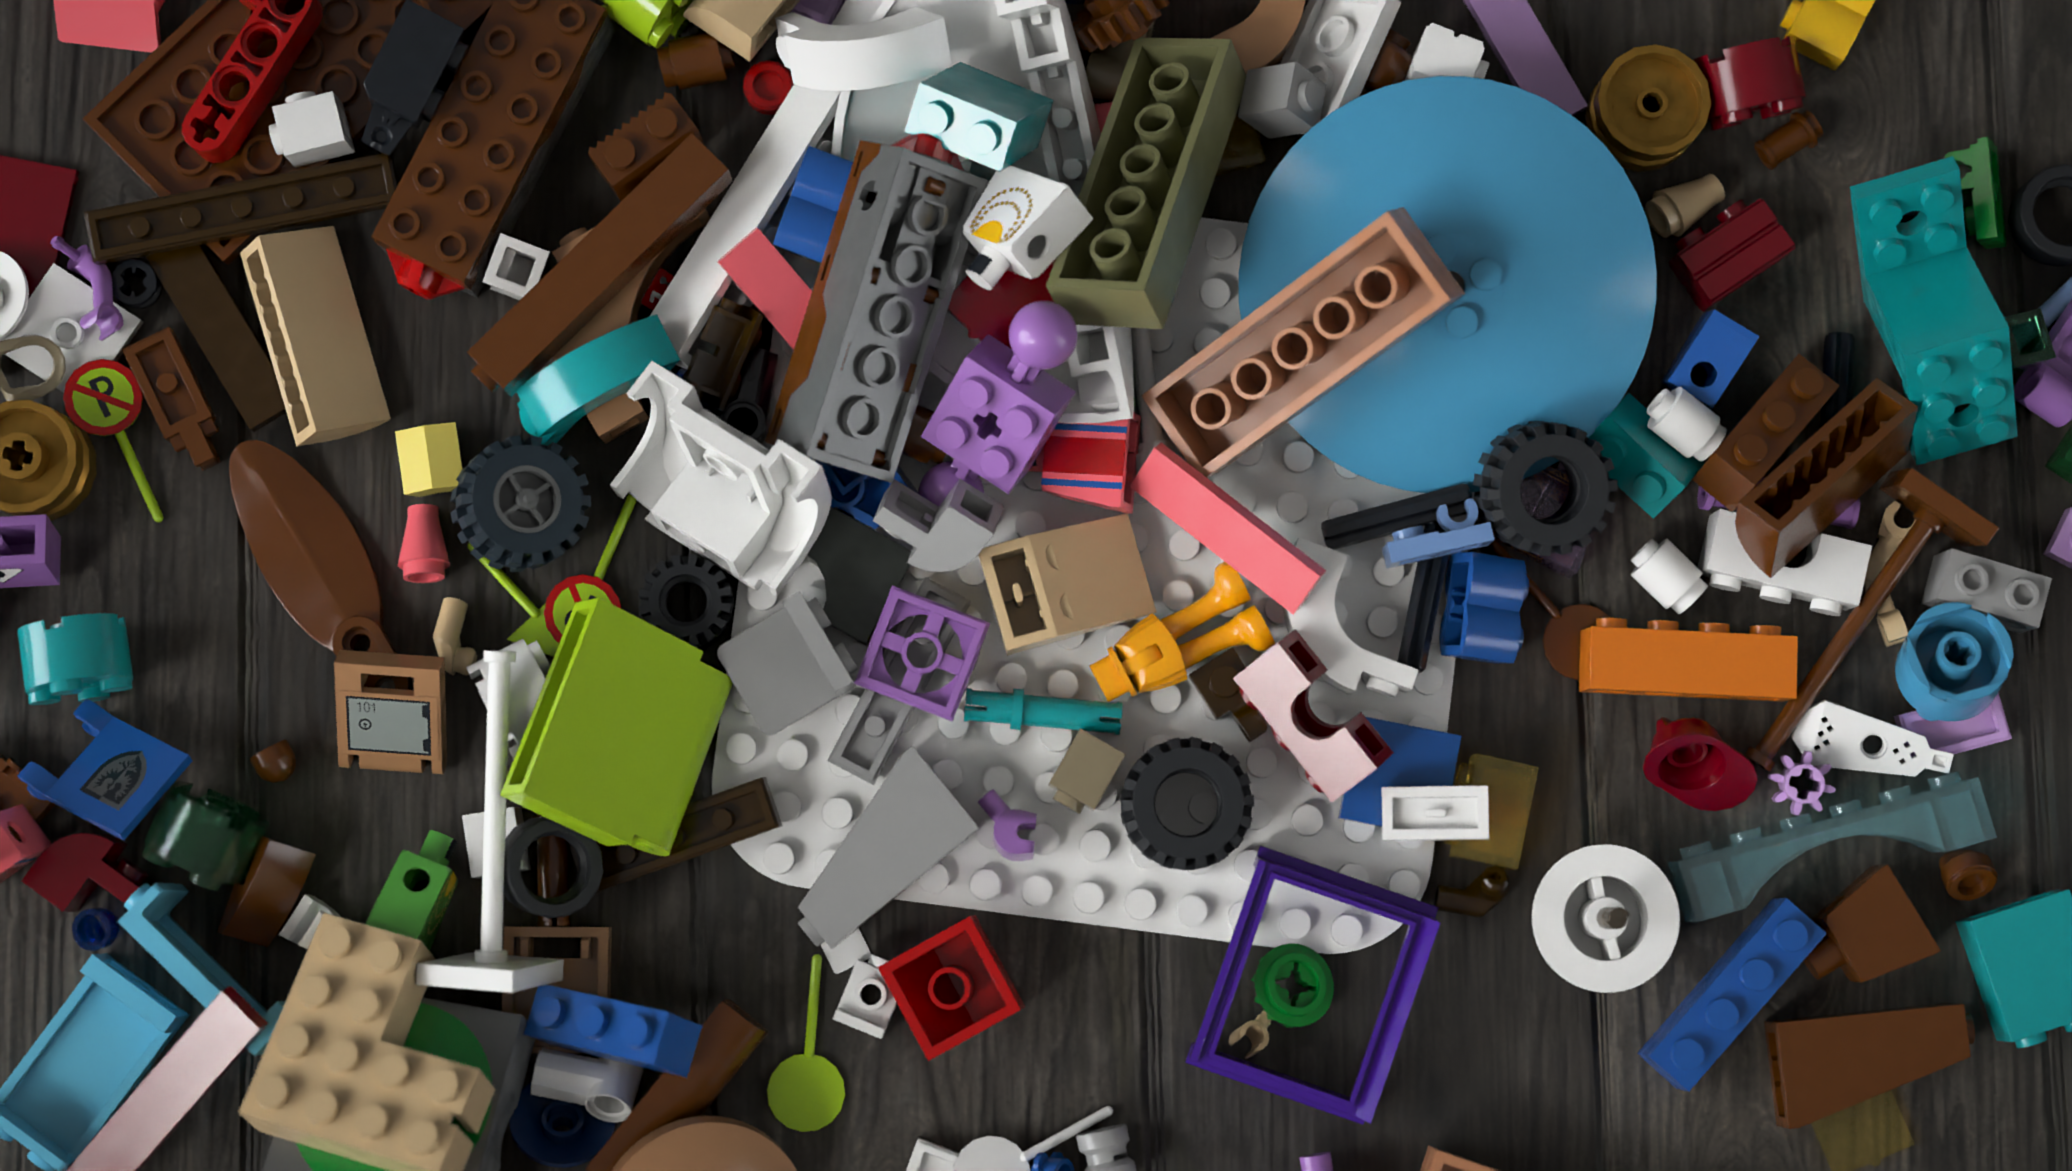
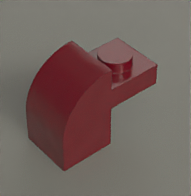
M79 833L65 836L49 845L38 857L21 882L62 912H78L98 885L125 903L137 889L146 884L145 881L149 875L139 866L125 858H122L119 863L116 862L128 845L126 842L108 835Z

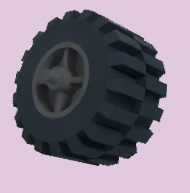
M520 435L508 437L500 443L499 441L494 442L470 460L469 464L461 470L456 479L459 482L458 486L452 490L450 501L456 502V509L451 512L452 524L459 522L462 530L457 534L462 544L469 541L474 547L470 554L478 560L486 557L490 560L488 566L499 570L506 566L510 567V572H522L527 568L534 570L542 567L573 547L580 539L577 536L578 533L587 526L589 517L584 516V511L591 507V495H583L582 488L588 485L585 474L577 476L573 468L579 463L571 455L564 459L559 454L563 447L554 442L548 446L542 445V437L531 435L526 440H521Z

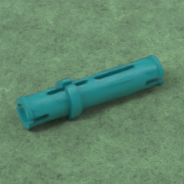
M966 688V705L964 707L963 720L965 722L979 721L1010 724V729L1021 730V725L1069 730H1079L1081 728L1084 731L1120 735V719L1115 718L1122 719V702L1113 703L1024 695V689H1013L1012 694Z

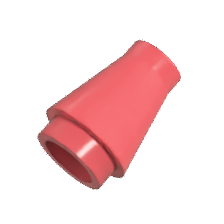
M432 504L411 505L407 508L408 518L398 567L403 570V579L408 582L434 583L445 579V569L450 566L439 520V507Z

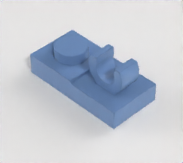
M1473 498L1464 501L1466 519L1462 522L1451 520L1446 504L1440 505L1436 512L1437 522L1447 532L1439 533L1436 531L1425 534L1423 526H1415L1393 532L1394 541L1387 542L1382 548L1386 568L1486 547L1495 540L1491 523L1474 525L1478 518V506Z

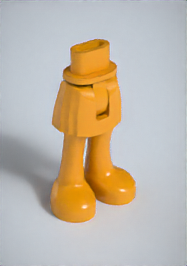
M1225 561L1218 564L1214 571L1215 583L1207 594L1191 605L1162 619H1159L1154 614H1150L1124 634L1114 645L1115 650L1110 646L1107 649L1108 656L1089 665L1107 701L1110 702L1127 692H1130L1131 696L1134 697L1137 695V691L1141 693L1158 690L1187 680L1186 670L1226 648L1236 645H1249L1254 650L1265 651L1275 645V641L1255 605L1238 613L1225 624L1195 639L1177 645L1176 640L1192 629L1223 612L1251 601L1248 590L1238 571Z

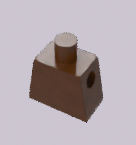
M1888 864L1873 865L1812 918L1813 922L1827 934L1823 937L1824 940L1820 941L1803 961L1817 980L1841 967L1851 982H1865L1935 955L1941 950Z

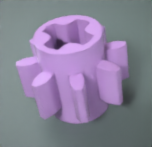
M1809 751L1803 752L1800 763H1794L1787 755L1780 756L1785 768L1780 774L1771 773L1767 776L1770 780L1778 782L1780 789L1771 798L1773 802H1782L1785 799L1792 800L1790 810L1791 814L1799 815L1802 810V804L1807 803L1814 810L1822 811V804L1818 799L1823 792L1833 793L1836 790L1833 786L1825 784L1823 777L1832 768L1830 764H1822L1818 767L1812 766L1813 757L1812 752ZM1804 768L1806 769L1805 777L1813 780V787L1811 790H1802L1800 797H1797V789L1789 786V780L1791 776H1800Z

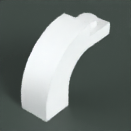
M918 7L880 20L853 25L824 24L794 12L775 18L778 30V37L776 39L778 55L784 66L791 70L793 84L801 87L828 91L872 89L909 82L952 67L944 17Z
M1299 537L1294 546L1323 567L1326 572L1301 608L1294 614H1291L1282 607L1288 633L1296 629L1328 669L1320 678L1347 694H1352L1356 691L1360 677L1369 679L1366 685L1368 689L1395 698L1398 691L1407 693L1412 690L1419 671L1418 669L1359 647L1345 634L1339 624L1335 610V594L1348 555Z

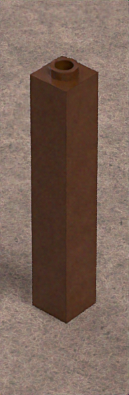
M691 133L467 351L477 363L471 372L492 393L501 387L512 397L525 382L532 378L733 182L729 169Z

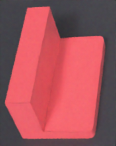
M54 0L58 39L66 43L152 53L161 45L158 12L165 0Z

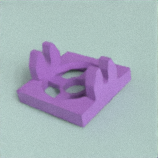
M892 585L854 684L953 722L962 696H964L969 685L971 674L976 667L990 623ZM920 614L928 615L922 632L914 633L908 638L892 633L893 627L905 618ZM943 622L948 623L959 637L962 659L943 653L942 645L937 639ZM919 638L929 639L937 647V659L934 664L927 668H917L907 658L909 645ZM885 648L902 655L907 671L901 686L896 684L886 671L883 659ZM937 668L956 675L951 682L939 690L927 693L916 692L922 675L931 673Z

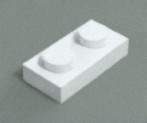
M1488 786L1382 787L1383 841L1489 840Z

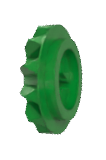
M1290 943L1273 948L1258 960L1257 971L1251 979L1255 983L1256 990L1254 1002L1262 1006L1267 1013V1019L1284 1024L1286 1028L1302 1027L1316 1022L1327 1012L1333 999L1334 983L1327 963L1317 952L1307 946ZM1291 971L1294 974L1295 983L1302 985L1303 988L1310 989L1294 995L1292 1002L1291 999H1288V990L1280 988V985L1275 984L1277 981L1289 978Z

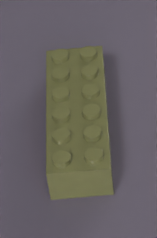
M1138 38L1134 41L1078 199L1093 219L1056 258L1046 285L1054 302L1064 307L1071 314L1076 325L1164 329L1242 99L1246 73L1231 39Z

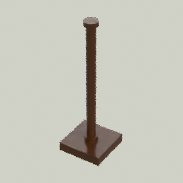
M1913 468L1890 472L1879 489L1914 513L1912 517L1916 520L1864 593L1859 606L1852 610L1797 688V699L1787 702L1755 749L1750 746L1744 754L1748 759L1768 772H1771L1776 765L1772 761L1932 534L1934 532L1937 534L1942 532L1963 547L1988 545L1999 527Z

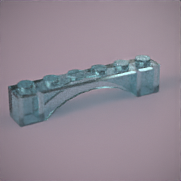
M1959 771L1929 778L1930 789L1911 793L1909 785L1878 793L1880 803L1863 808L1860 799L1830 806L1831 817L1812 822L1810 813H1805L1780 820L1779 823L1782 830L1767 835H1762L1760 827L1730 834L1732 844L1713 849L1711 842L1706 841L1681 848L1682 858L1668 862L1685 922H1700L1746 909L1760 888L1782 866L1805 851L1834 839L1851 836H1881L1908 842L1929 852L1936 853L1948 852L1997 838L1979 777L1961 780Z

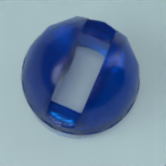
M105 908L86 909L80 912L73 921L72 934L74 940L81 948L88 951L107 948L119 936L121 928L117 922L119 919L113 911ZM96 915L100 918V920H101V922H102V924H103V926H104V928H105V930H106V933H105V931H104V929H103V927H102L100 921L95 917Z

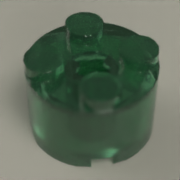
M175 781L167 790L145 837L144 843L146 847L142 854L143 857L163 867L171 868L175 864L191 872L188 877L190 881L210 890H218L221 883L230 886L242 883L253 861L262 836L264 837L269 826L268 820L257 822L260 816L259 812L223 793L208 789L206 795L198 796L190 793L194 785L193 783Z

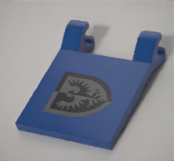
M86 699L73 714L76 719L84 722L82 727L85 732L95 738L58 779L37 763L29 762L17 776L20 781L28 784L27 790L35 798L50 801L110 834L125 840L193 760L188 754L115 718L93 701Z

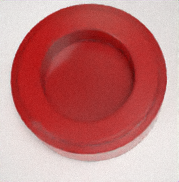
M762 61L752 66L746 73L743 90L747 102L754 110L762 114L773 115L776 114L794 84L790 71L784 65L775 61Z

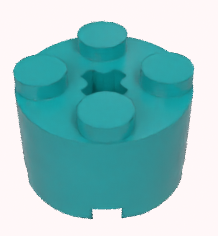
M111 613L71 615L61 617L62 622L51 625L49 630H45L44 620L24 625L17 630L25 693L28 694L29 705L37 706L57 703L61 701L62 695L72 694L78 695V702H83L86 699L95 702L109 699L110 692L125 691L133 688V672L124 616L118 619L117 614Z

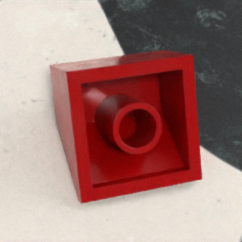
M976 915L967 917L878 967L928 1061L1025 1007Z

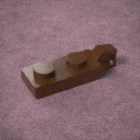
M167 327L122 349L165 440L170 442L177 452L187 448L194 465L201 467L202 471L221 463L222 461L210 436L220 432L215 422L217 419L174 330Z

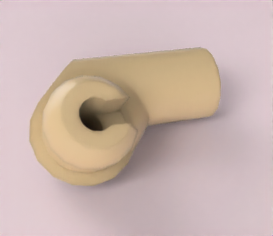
M447 597L443 599L433 633V641L438 657H445V671L453 676L456 672L467 676L469 673L466 667L477 661L476 651L471 647H461L460 633L468 605L460 599Z

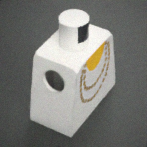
M1009 166L1001 172L996 170L963 225V234L979 252L967 268L966 273L976 284L986 290H992L1006 270L1029 279L1039 277L1089 225L1093 217L1068 185L1013 166Z

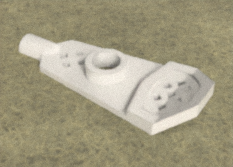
M1826 699L1810 706L1793 730L1791 737L1802 754L1804 751L1812 752V766L1830 764L1832 768L1915 777L1925 768L1949 774L1954 756L1953 753L1931 749L1924 735L1846 708ZM1826 716L1827 720L1823 722L1821 719ZM1831 725L1832 729L1828 731L1827 727ZM1823 731L1824 734L1819 736L1818 732ZM1877 735L1882 739V747L1877 753L1870 754L1864 751L1863 741L1866 737ZM1828 739L1829 743L1824 744L1823 741ZM1908 741L1909 745L1905 747L1904 743ZM1817 745H1819L1820 748H1818L1817 750H1815L1814 747L1817 746ZM1897 748L1899 751L1894 754L1893 750ZM1915 752L1916 755L1911 757L1910 754ZM1904 758L1905 762L1901 764L1899 760Z

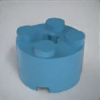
M1950 602L1928 609L1922 613L1911 627L1908 637L1905 638L1897 654L1895 675L1901 693L1909 704L1916 709L1919 716L1925 720L1951 722L1967 720L1986 710L1997 696L2010 672L2014 653L2012 641L2007 630L1991 614L1988 613L1986 616L1979 611L1971 609L1972 605Z

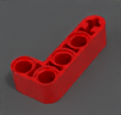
M239 0L253 12L182 123V135L185 142L204 160L212 163H223L230 160L238 152L318 28L323 17V7L319 0H305L304 7L294 15L284 14L285 5L289 0ZM268 39L277 40V48L271 56L266 58L257 57L256 52L262 42ZM240 82L249 83L250 89L243 99L229 101L230 90L235 84ZM223 107L232 116L231 119H228L222 112L219 114L217 112L219 108ZM208 129L213 132H220L215 140L208 137L204 138V133Z

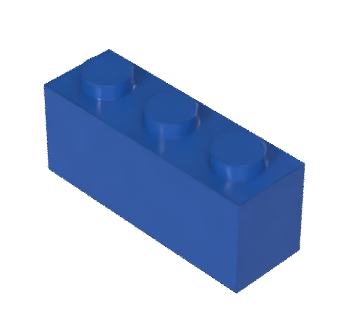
M542 985L537 988L524 1035L559 1048L687 1078L702 1025L667 1011L551 985Z

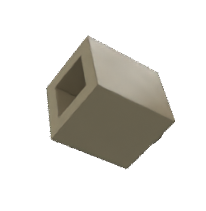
M1080 728L1048 786L1057 790L1053 799L1078 814L1081 813L1084 806L1094 811L1126 754Z

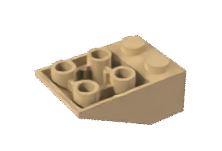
M1128 513L1027 535L985 547L978 554L1007 656L1157 613Z

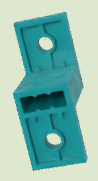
M1953 156L1850 186L1863 301L1902 379L1904 397L1918 406L1909 444L1910 453L1916 465L2018 437L2009 325L1966 245L1960 169ZM1920 211L1914 219L1900 223L1903 215L1906 213ZM1967 403L1970 404L1963 411L1954 413V410L1957 406Z

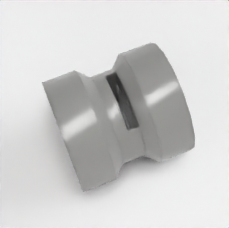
M1126 1124L1098 1128L1076 1135L1079 1151L1086 1156L1087 1167L1084 1171H1136L1134 1160L1127 1155L1126 1145L1130 1139Z

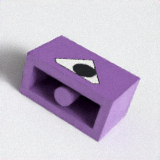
M43 514L0 517V588L60 585L61 536L48 516Z

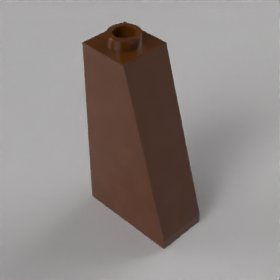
M1940 1003L1764 1021L1776 1124L1787 1129L1801 1128L1971 1057L1969 1044H1974L1975 1027L1970 1013H1965L1964 1004Z

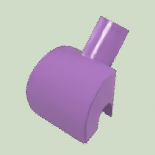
M994 789L990 790L978 801V804L995 822L993 841L998 853L1011 861L1033 859L1035 842L1021 839L1017 833L1020 830H1035L1037 814L1024 810H1011Z

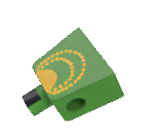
M430 830L419 855L402 850L365 925L421 940L430 951L457 887L458 879L453 870L447 866L457 847L458 841L440 832ZM420 881H430L426 889L413 892L414 887Z

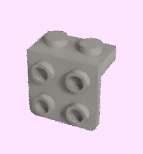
M800 591L782 601L784 608L723 643L717 650L720 662L759 728L766 735L777 734L856 687L850 676L851 673L858 670L855 662L843 642L833 647L823 629L830 626L831 622L817 598L815 597L806 602Z

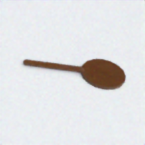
M1494 540L1489 545V548L1497 556L1512 558L1497 540ZM1527 575L1529 579V592L1552 616L1545 627L1542 639L1544 655L1551 667L1562 676L1579 681L1580 631L1590 626H1596L1597 618H1610V616L1598 607L1586 604L1570 605L1559 610Z

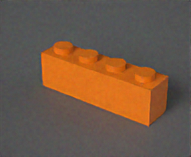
M1597 618L1596 626H1590L1580 631L1579 692L1775 702L1797 699L1798 636L1781 635V627L1771 625L1750 626L1749 634L1730 633V624L1699 623L1698 631L1679 630V622L1651 620L1647 621V629L1627 628V619Z

